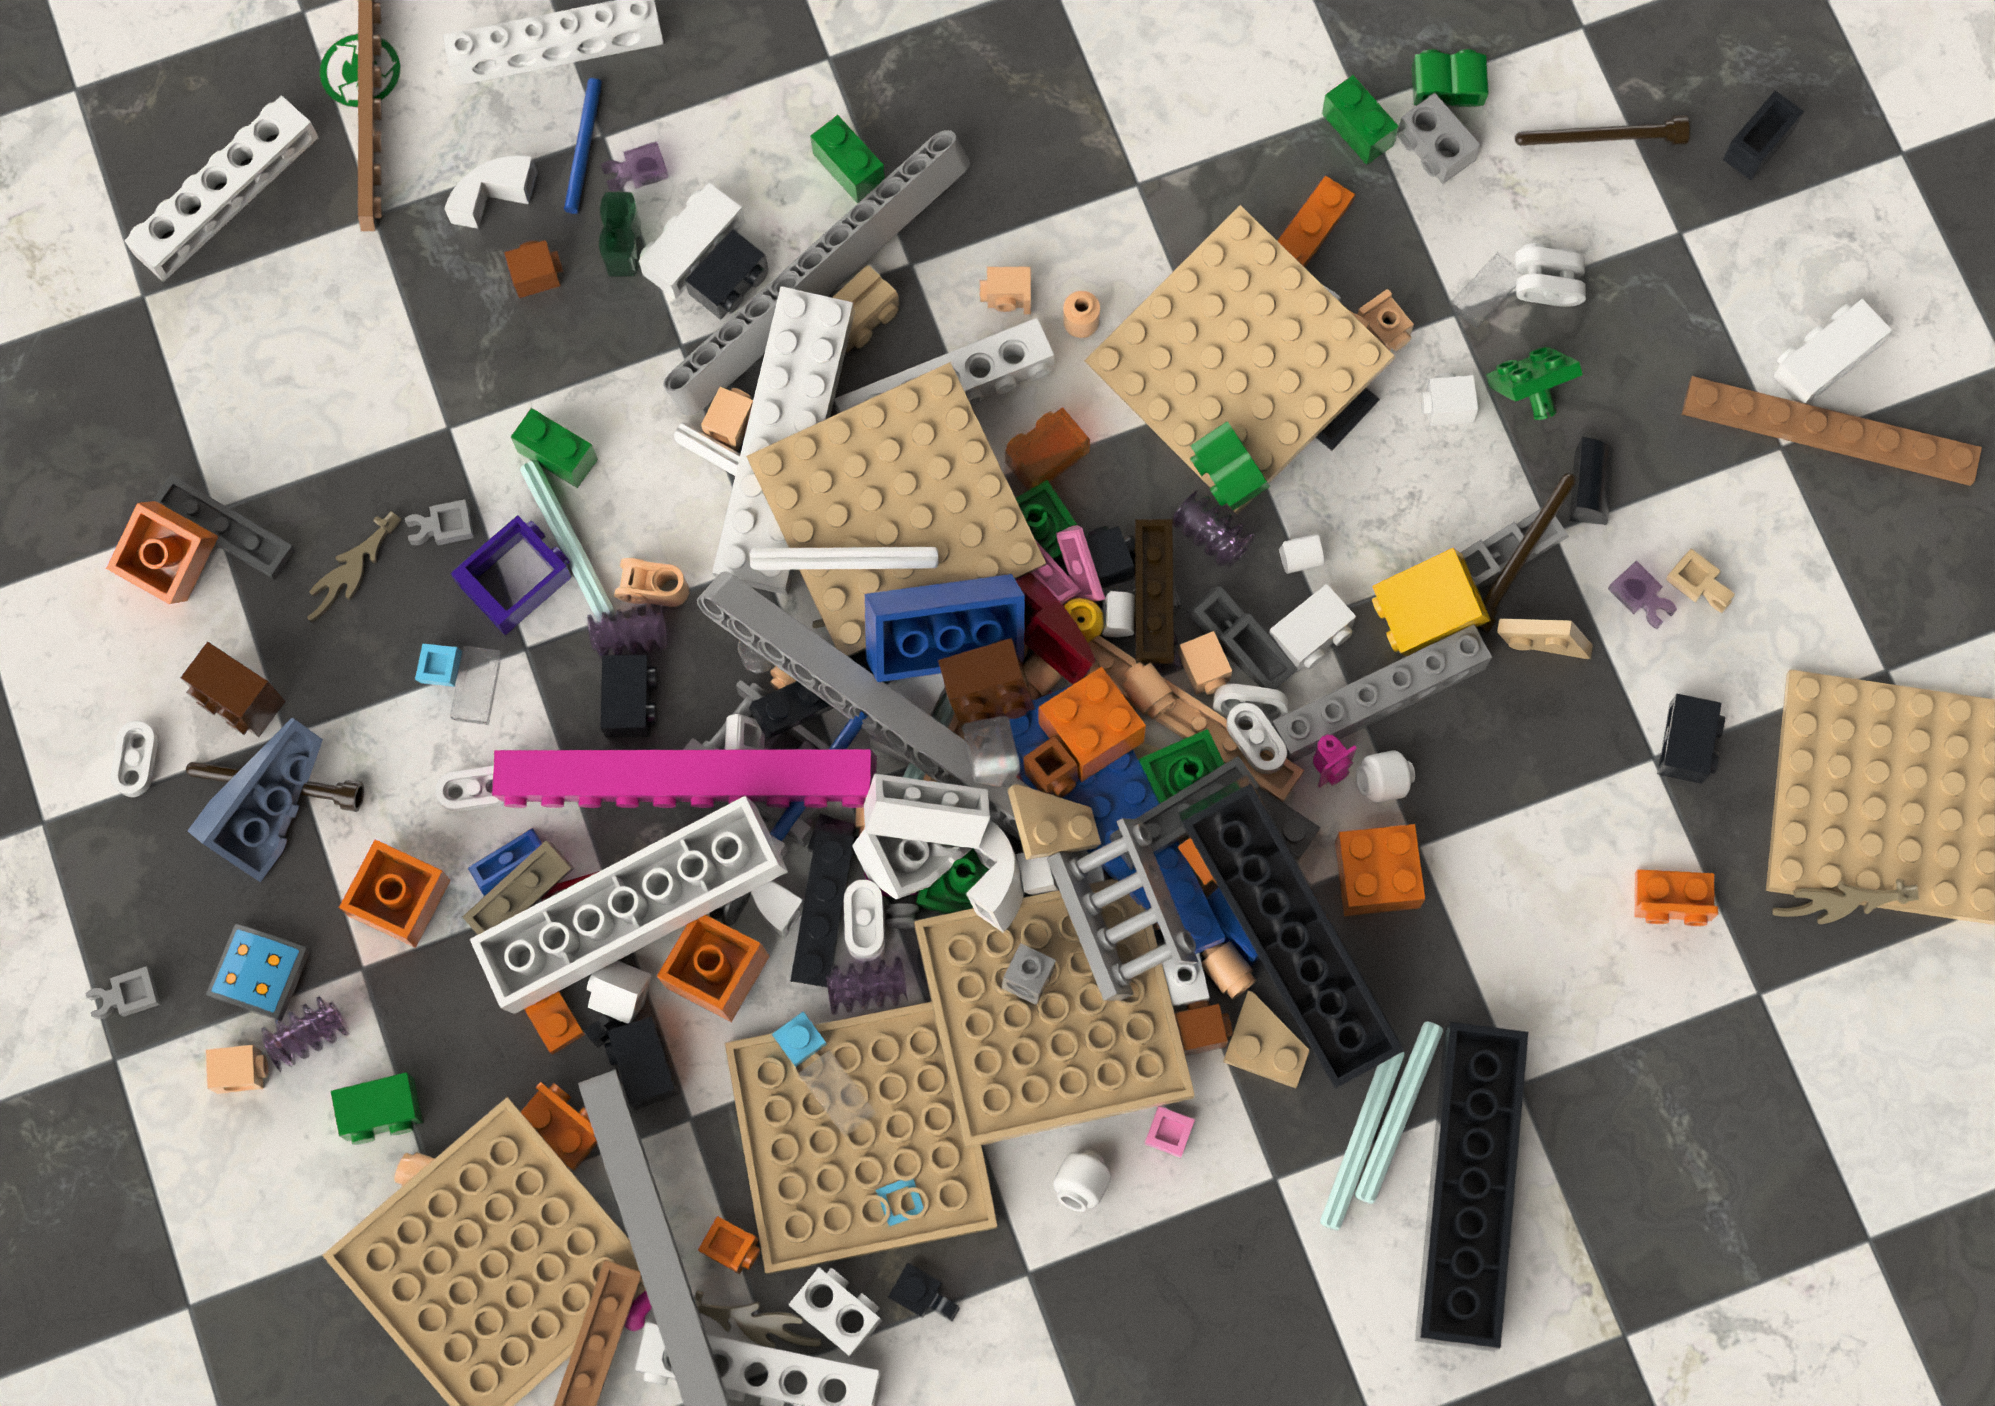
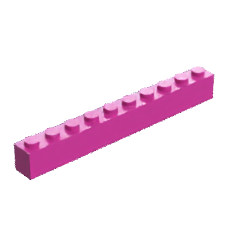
M871 749L494 750L492 796L504 802L505 807L525 808L527 807V802H541V806L547 808L564 807V802H578V806L584 808H599L602 802H616V806L622 808L639 807V802H653V806L659 808L676 807V802H691L692 807L711 808L714 807V802H729L728 804L744 796L752 802H766V806L772 808L789 807V802H804V806L810 808L827 807V802H842L843 807L862 808L864 807L874 774H877V756Z

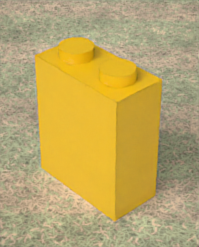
M1451 548L1372 586L1376 597L1372 598L1375 610L1381 619L1386 618L1390 630L1386 632L1388 641L1395 652L1400 651L1405 656L1422 650L1469 626L1475 625V627L1491 621L1463 554L1455 548Z

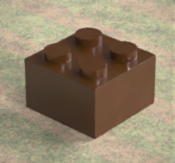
M1012 638L938 660L948 700L963 731L968 729L980 730L987 727L991 722L1004 718L1017 719L1024 716L1028 711L1035 709L1026 673Z
M208 641L180 677L189 687L186 693L195 699L200 707L214 716L217 713L226 720L230 727L242 735L250 731L257 737H260L286 702L266 679Z

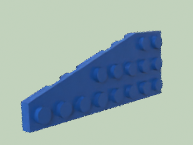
M1072 685L1033 700L1035 709L1028 711L1020 718H1004L993 722L1020 780L1032 789L1037 790L1025 774L1023 757L1049 740V737L1038 724L1039 706ZM1134 750L1121 756L1083 782L1078 778L1075 788L1069 794L1062 797L1092 809L1101 844L1095 849L1086 850L1089 854L1111 843L1109 839L1110 834L1119 829L1118 820L1122 818L1136 819L1160 804ZM1177 841L1156 854L1155 858L1183 926L1195 941L1196 950L1194 952L1197 954L1223 943L1225 935L1189 862L1178 849L1180 844ZM1121 855L1101 865L1117 881L1137 872L1136 868L1129 869ZM1144 887L1130 893L1129 896L1139 906L1142 905L1146 910L1151 908Z

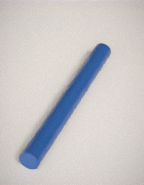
M590 78L587 82L564 211L572 214L578 213L601 91L602 81L596 78Z
M860 711L859 717L855 716L854 719H849L829 749H847L862 729L861 725L864 724L862 720L868 716ZM791 802L771 830L770 835L779 841H783L790 828L805 810L804 802Z

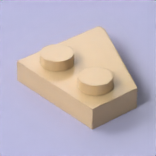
M1499 619L1497 633L1513 649H1533L1591 659L1593 644L1572 621Z
M1019 784L1012 785L1007 790L1026 860L1052 856L1058 852L1071 853L1095 849L1101 844L1091 807Z
M1248 991L1223 1062L1297 1088L1310 1050L1254 992Z

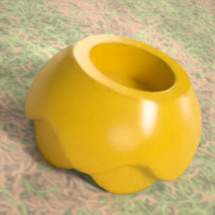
M1075 598L1063 605L1078 625L1088 643L1102 633L1104 616L1101 608L1095 602L1087 598ZM1079 617L1084 618V622L1080 623L1077 621V619Z

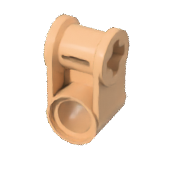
M635 558L621 559L620 567L623 569L620 587L615 589V598L627 603H646L668 607H677L687 600L689 586L678 567L671 564L653 563ZM667 581H678V585L674 590L662 591V587Z

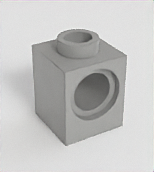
M1020 943L1003 977L1002 989L1037 1005L1053 973L1056 960Z

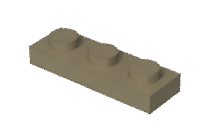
M546 840L462 917L479 935L533 907L567 876L574 867L550 840Z

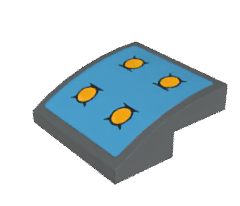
M235 924L206 995L213 999L242 1007L250 1012L282 1021L311 950L282 938Z

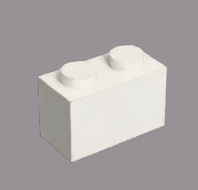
M1325 584L1274 625L1269 631V636L1298 668L1295 671L1297 673L1305 666L1311 669L1317 665L1326 655L1323 651L1333 643L1338 647L1349 639L1354 633L1352 628L1356 616L1329 585Z

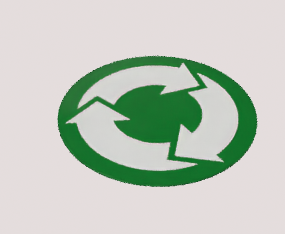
M358 34L346 36L335 42L326 51L320 65V80L326 93L338 103L351 107H358ZM381 38L382 55L375 56V66H381L382 87L375 88V99L383 100L392 92L398 82L400 60L391 44Z

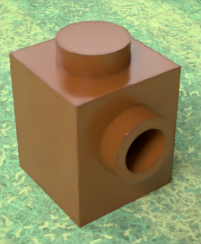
M546 240L540 242L528 241L517 249L504 252L519 298L561 286L557 273L564 272L558 252H550Z
M1055 736L1023 757L1025 774L1038 791L1062 798L1075 788L1078 781L1077 763Z
M1208 1000L1198 1001L1186 1005L1187 1011L1174 1013L1185 1056L1226 1048L1227 1037L1233 1035L1228 1013L1221 1014L1219 1004L1209 1005Z

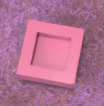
M1158 1106L1145 1145L1181 1158L1195 1119Z

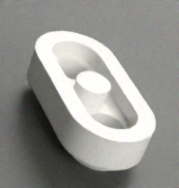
M1230 683L1219 687L1214 694L1213 710L1226 719L1231 709L1241 703H1251L1259 707L1271 725L1274 720L1288 714L1289 710L1287 696L1276 689ZM1241 720L1239 722L1252 725L1248 720Z
M1241 703L1233 707L1228 714L1227 731L1247 761L1256 771L1263 774H1272L1280 770L1286 760L1287 748L1262 710L1251 703ZM1241 720H1248L1251 722L1252 728L1250 730H1242L1238 723ZM1268 750L1273 753L1274 758L1271 761H1264L1260 757V753Z
M132 721L125 724L119 730L116 739L110 779L114 788L127 797H137L145 793L149 789L153 777L158 737L155 731L142 721ZM138 738H145L142 747L134 748V743ZM132 774H139V779L136 783L128 784V779Z
M494 766L454 771L443 775L438 780L435 788L438 801L447 810L455 812L503 804L504 802L488 792V786L493 782ZM454 788H462L463 794L460 798H451L450 794Z

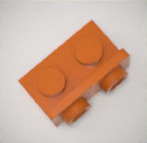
M1636 870L1635 917L1646 918V923L1667 924L1669 919L1684 920V925L1706 926L1708 921H1712L1718 915V906H1714V873Z
M540 1082L536 1086L538 1092L523 1108L521 1113L560 1159L575 1171L597 1144L587 1110L582 1107L577 1112L567 1104L572 1097L555 1083L548 1088Z

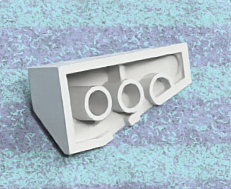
M865 829L852 845L868 879L895 899L930 887L953 866L956 860L961 859L973 849L867 834Z

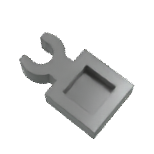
M465 499L430 506L431 517L424 518L421 515L412 514L405 518L408 527L421 526L419 533L408 536L411 545H422L432 536H434L437 545L474 538L469 507Z
M147 966L110 978L112 985L110 990L93 988L85 993L86 998L89 1000L103 998V1006L98 1010L90 1012L91 1016L95 1019L109 1017L115 1008H118L119 1014L125 1017L161 1005L152 971Z

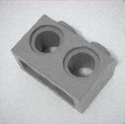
M1435 93L1401 117L1398 129L1401 143L1407 150H1413L1421 159L1424 170L1430 176H1436L1442 184L1476 161L1480 149L1479 142ZM1425 124L1430 126L1432 130L1423 131L1417 125ZM1448 150L1454 153L1455 156L1445 157L1440 151Z

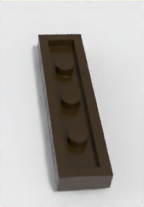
M1135 519L1136 664L1139 662L1142 664L1174 663L1172 519Z

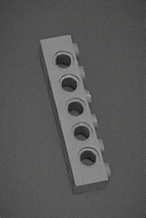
M1472 625L1274 720L1272 726L1286 745V758L1294 762L1315 752L1318 741L1324 735H1333L1340 740L1485 670L1492 656L1475 625Z

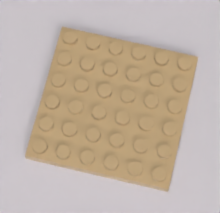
M1240 205L1084 361L1209 487H1212L1215 484L1209 474L1201 476L1190 460V457L1195 455L1190 445L1228 421L1267 482L1270 483L1395 359V355ZM1251 500L1234 510V512L1238 514Z
M951 362L746 456L789 548L936 547L938 549L939 564L937 568L799 569L835 647L848 657L866 650L865 594L1012 574L1016 580L1027 573L1046 566L1044 557Z
M1789 670L1786 674L1766 891L1794 895L1793 891L1795 889L1816 888L1844 894L1839 889V882L1864 889L1896 890V880L1903 879L1905 886L1917 885L1919 900L1908 901L1906 904H1901L1896 900L1882 904L1877 908L1995 925V699ZM1867 901L1861 902L1860 905L1865 906Z
M1109 879L1105 880V882L1100 881L1090 883L1089 885L1092 892L1097 893L1118 881ZM1060 890L1023 898L1016 917L1004 933L977 915L974 908L914 921L965 1149L1194 1098L1195 1094L1162 963L1131 978L1130 986L1134 993L1132 996L1122 1001H1104ZM1129 893L1102 907L1101 914L1106 927L1110 929L1146 909L1142 905L1139 906L1129 896ZM1151 925L1117 942L1115 949L1121 963L1126 964L1158 948L1153 926ZM1020 943L1056 960L1053 973L1037 1005L1002 989L1003 977Z
M932 1002L814 1025L827 1045L796 1068L772 1034L725 1043L766 1275L998 1228L982 1145L966 1149L964 1147ZM914 1179L917 1187L908 1188L907 1186L886 1194L888 1202L884 1198L877 1196L876 1189L900 1180L910 1181ZM910 1192L919 1193L924 1206L923 1210L917 1215L905 1213L916 1208ZM880 1201H881V1202L885 1205V1207H886V1215H885L884 1212H883V1209H882V1206H881V1204H880ZM890 1208L893 1216L901 1214L909 1220L889 1227L887 1220L890 1216Z
M508 1097L322 1255L450 1406H514L571 1356L604 1260L640 1271L629 1238ZM642 1277L634 1300L646 1290Z

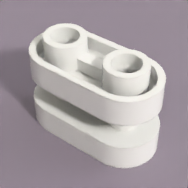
M1529 243L1524 245L1523 249L1516 252V270L1522 274H1527L1516 280L1517 298L1523 301L1560 307L1576 306L1586 300L1585 283L1576 280V278L1583 276L1585 273V258L1577 253L1575 249L1563 248L1557 250L1545 248L1540 243Z
M857 880L848 886L844 894L845 941L848 951L855 961L862 964H872L883 956L886 949L885 906L881 890L875 883L869 880Z

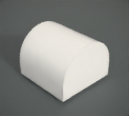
M1314 534L1284 541L1279 549L1286 574L1324 565V555L1319 535Z
M1110 591L1102 601L1104 616L1102 634L1104 637L1131 636L1135 630V595L1127 592Z
M741 714L730 715L726 718L725 750H764L765 734L755 718Z

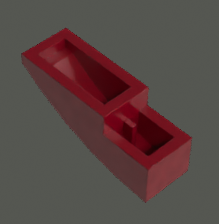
M1031 572L1027 573L1017 582L1025 595L1024 644L1073 685L1087 675L1096 659L1087 640L1065 607Z

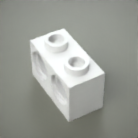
M818 1268L788 1305L852 1358L881 1323L882 1320L875 1314L879 1307L863 1293L858 1298L845 1289L849 1282L831 1268L826 1274L822 1269ZM819 1287H829L833 1291L831 1304L824 1308L816 1307L812 1302V1295ZM850 1312H859L864 1318L863 1327L856 1333H848L842 1327L843 1318Z

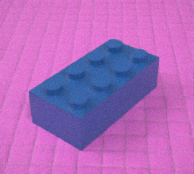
M1012 574L865 594L866 661L877 682L940 674L941 669L938 660L1012 638L1020 660L1024 662L1025 595Z

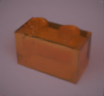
M1063 407L1055 413L1052 411L1047 412L1038 419L1034 429L1026 435L1024 433L1017 434L1006 445L1005 463L1028 490L1045 480L1051 482L1090 452V439Z

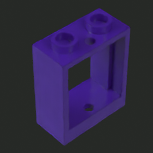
M518 515L450 573L456 584L504 635H507L572 578L567 568L570 561L557 546L550 549L542 541L546 536L532 520L526 524ZM523 539L553 571L506 611L478 582L477 578Z

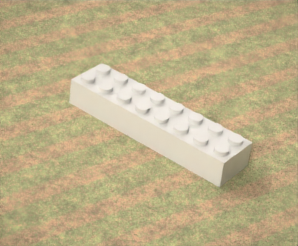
M780 287L712 571L715 578L725 571L733 574L750 587L788 595L794 569L754 570L750 564V553L753 548L789 547L746 456L830 418L855 314L853 302Z
M744 796L471 938L470 941L500 1008L515 1014L788 871L756 804Z

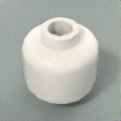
M1396 750L1367 755L1356 769V783L1360 793L1367 796L1374 803L1406 797L1410 791L1411 783L1415 781V770L1412 763L1407 761L1403 754Z
M1084 1150L1083 1153H1071L1064 1159L1053 1182L1054 1189L1058 1194L1057 1199L1063 1205L1075 1211L1081 1212L1085 1211L1086 1208H1094L1100 1203L1110 1183L1111 1174L1104 1165L1103 1157L1090 1150Z

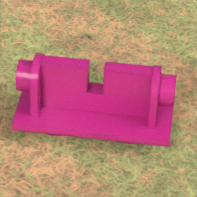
M1324 735L1320 738L1316 753L1313 756V765L1321 775L1317 785L1319 788L1328 782L1334 786L1349 775L1350 771L1348 769L1353 765L1352 760L1357 749L1355 745L1346 750L1339 739L1333 735Z

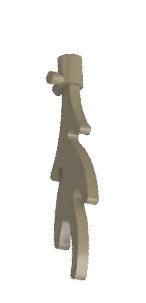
M390 511L384 519L376 516L373 522L379 525L380 528L357 547L336 556L335 559L339 563H347L329 572L310 590V594L316 596L322 590L329 588V592L322 604L313 613L308 615L307 619L310 622L316 621L332 606L344 585H347L345 597L348 600L353 598L363 579L365 568L364 556L369 554L370 560L376 563L382 541L402 521L395 513Z
M1903 879L1896 880V890L1864 889L1839 882V889L1844 894L1826 889H1795L1793 893L1796 898H1808L1812 901L1792 908L1774 907L1772 912L1775 916L1793 917L1826 909L1827 912L1817 917L1818 924H1826L1850 914L1863 901H1867L1863 910L1865 914H1868L1876 907L1887 902L1898 900L1901 904H1906L1908 901L1919 900L1917 885L1905 886Z
M696 1291L694 1299L699 1313L715 1320L726 1332L731 1330L732 1326L728 1319L732 1318L749 1339L763 1347L774 1349L776 1346L775 1342L767 1336V1333H772L785 1341L798 1345H821L822 1340L820 1338L803 1337L784 1327V1324L787 1323L801 1324L803 1321L802 1316L783 1312H766L754 1315L752 1312L759 1309V1302L739 1306L702 1303L704 1292Z

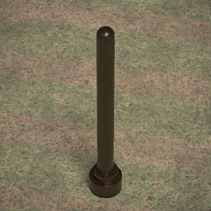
M1687 115L1671 116L1669 120H1664L1662 124L1521 131L1515 135L1514 140L1519 146L1664 138L1665 141H1671L1672 145L1688 144L1690 129Z
M1566 473L1562 476L1485 596L1483 603L1491 621L1478 626V629L1489 634L1497 620L1494 619L1498 613L1495 611L1496 607L1576 484L1574 474Z
M190 762L186 766V773L191 777L226 783L240 771V769L198 762ZM345 780L344 783L339 782L336 786L308 781L304 783L300 795L333 800L334 804L339 805L341 810L358 812L363 802L364 785L362 782Z

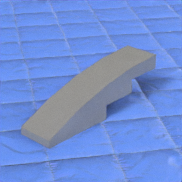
M1542 508L1517 524L1513 522L1485 541L1479 540L1461 552L1478 590L1496 581ZM1556 516L1525 563L1568 538V534Z

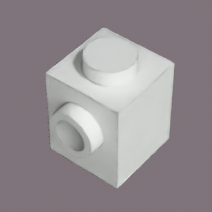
M1443 373L1429 379L1426 392H1421V409L1423 414H1428L1430 426L1474 422L1478 411L1474 375L1456 376L1454 373Z
M1199 953L1195 954L1198 962L1193 965H1175L1173 958L1162 963L1174 1011L1187 1009L1186 1005L1194 1002L1209 1001L1210 997Z
M615 961L601 970L592 973L587 985V990L591 992L588 1008L624 1023H631L645 1004L652 974L620 961Z

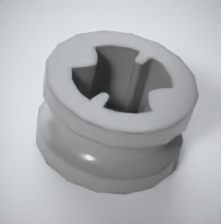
M905 903L885 906V913L889 914V919L885 921V927L891 929L915 928L914 921L918 920L915 918V914L919 912V906Z

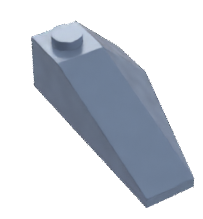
M291 718L208 802L188 829V832L202 844L261 882L285 848L287 838H285L291 818L296 817L299 808L297 802L304 783H307L310 778L323 739L294 718Z

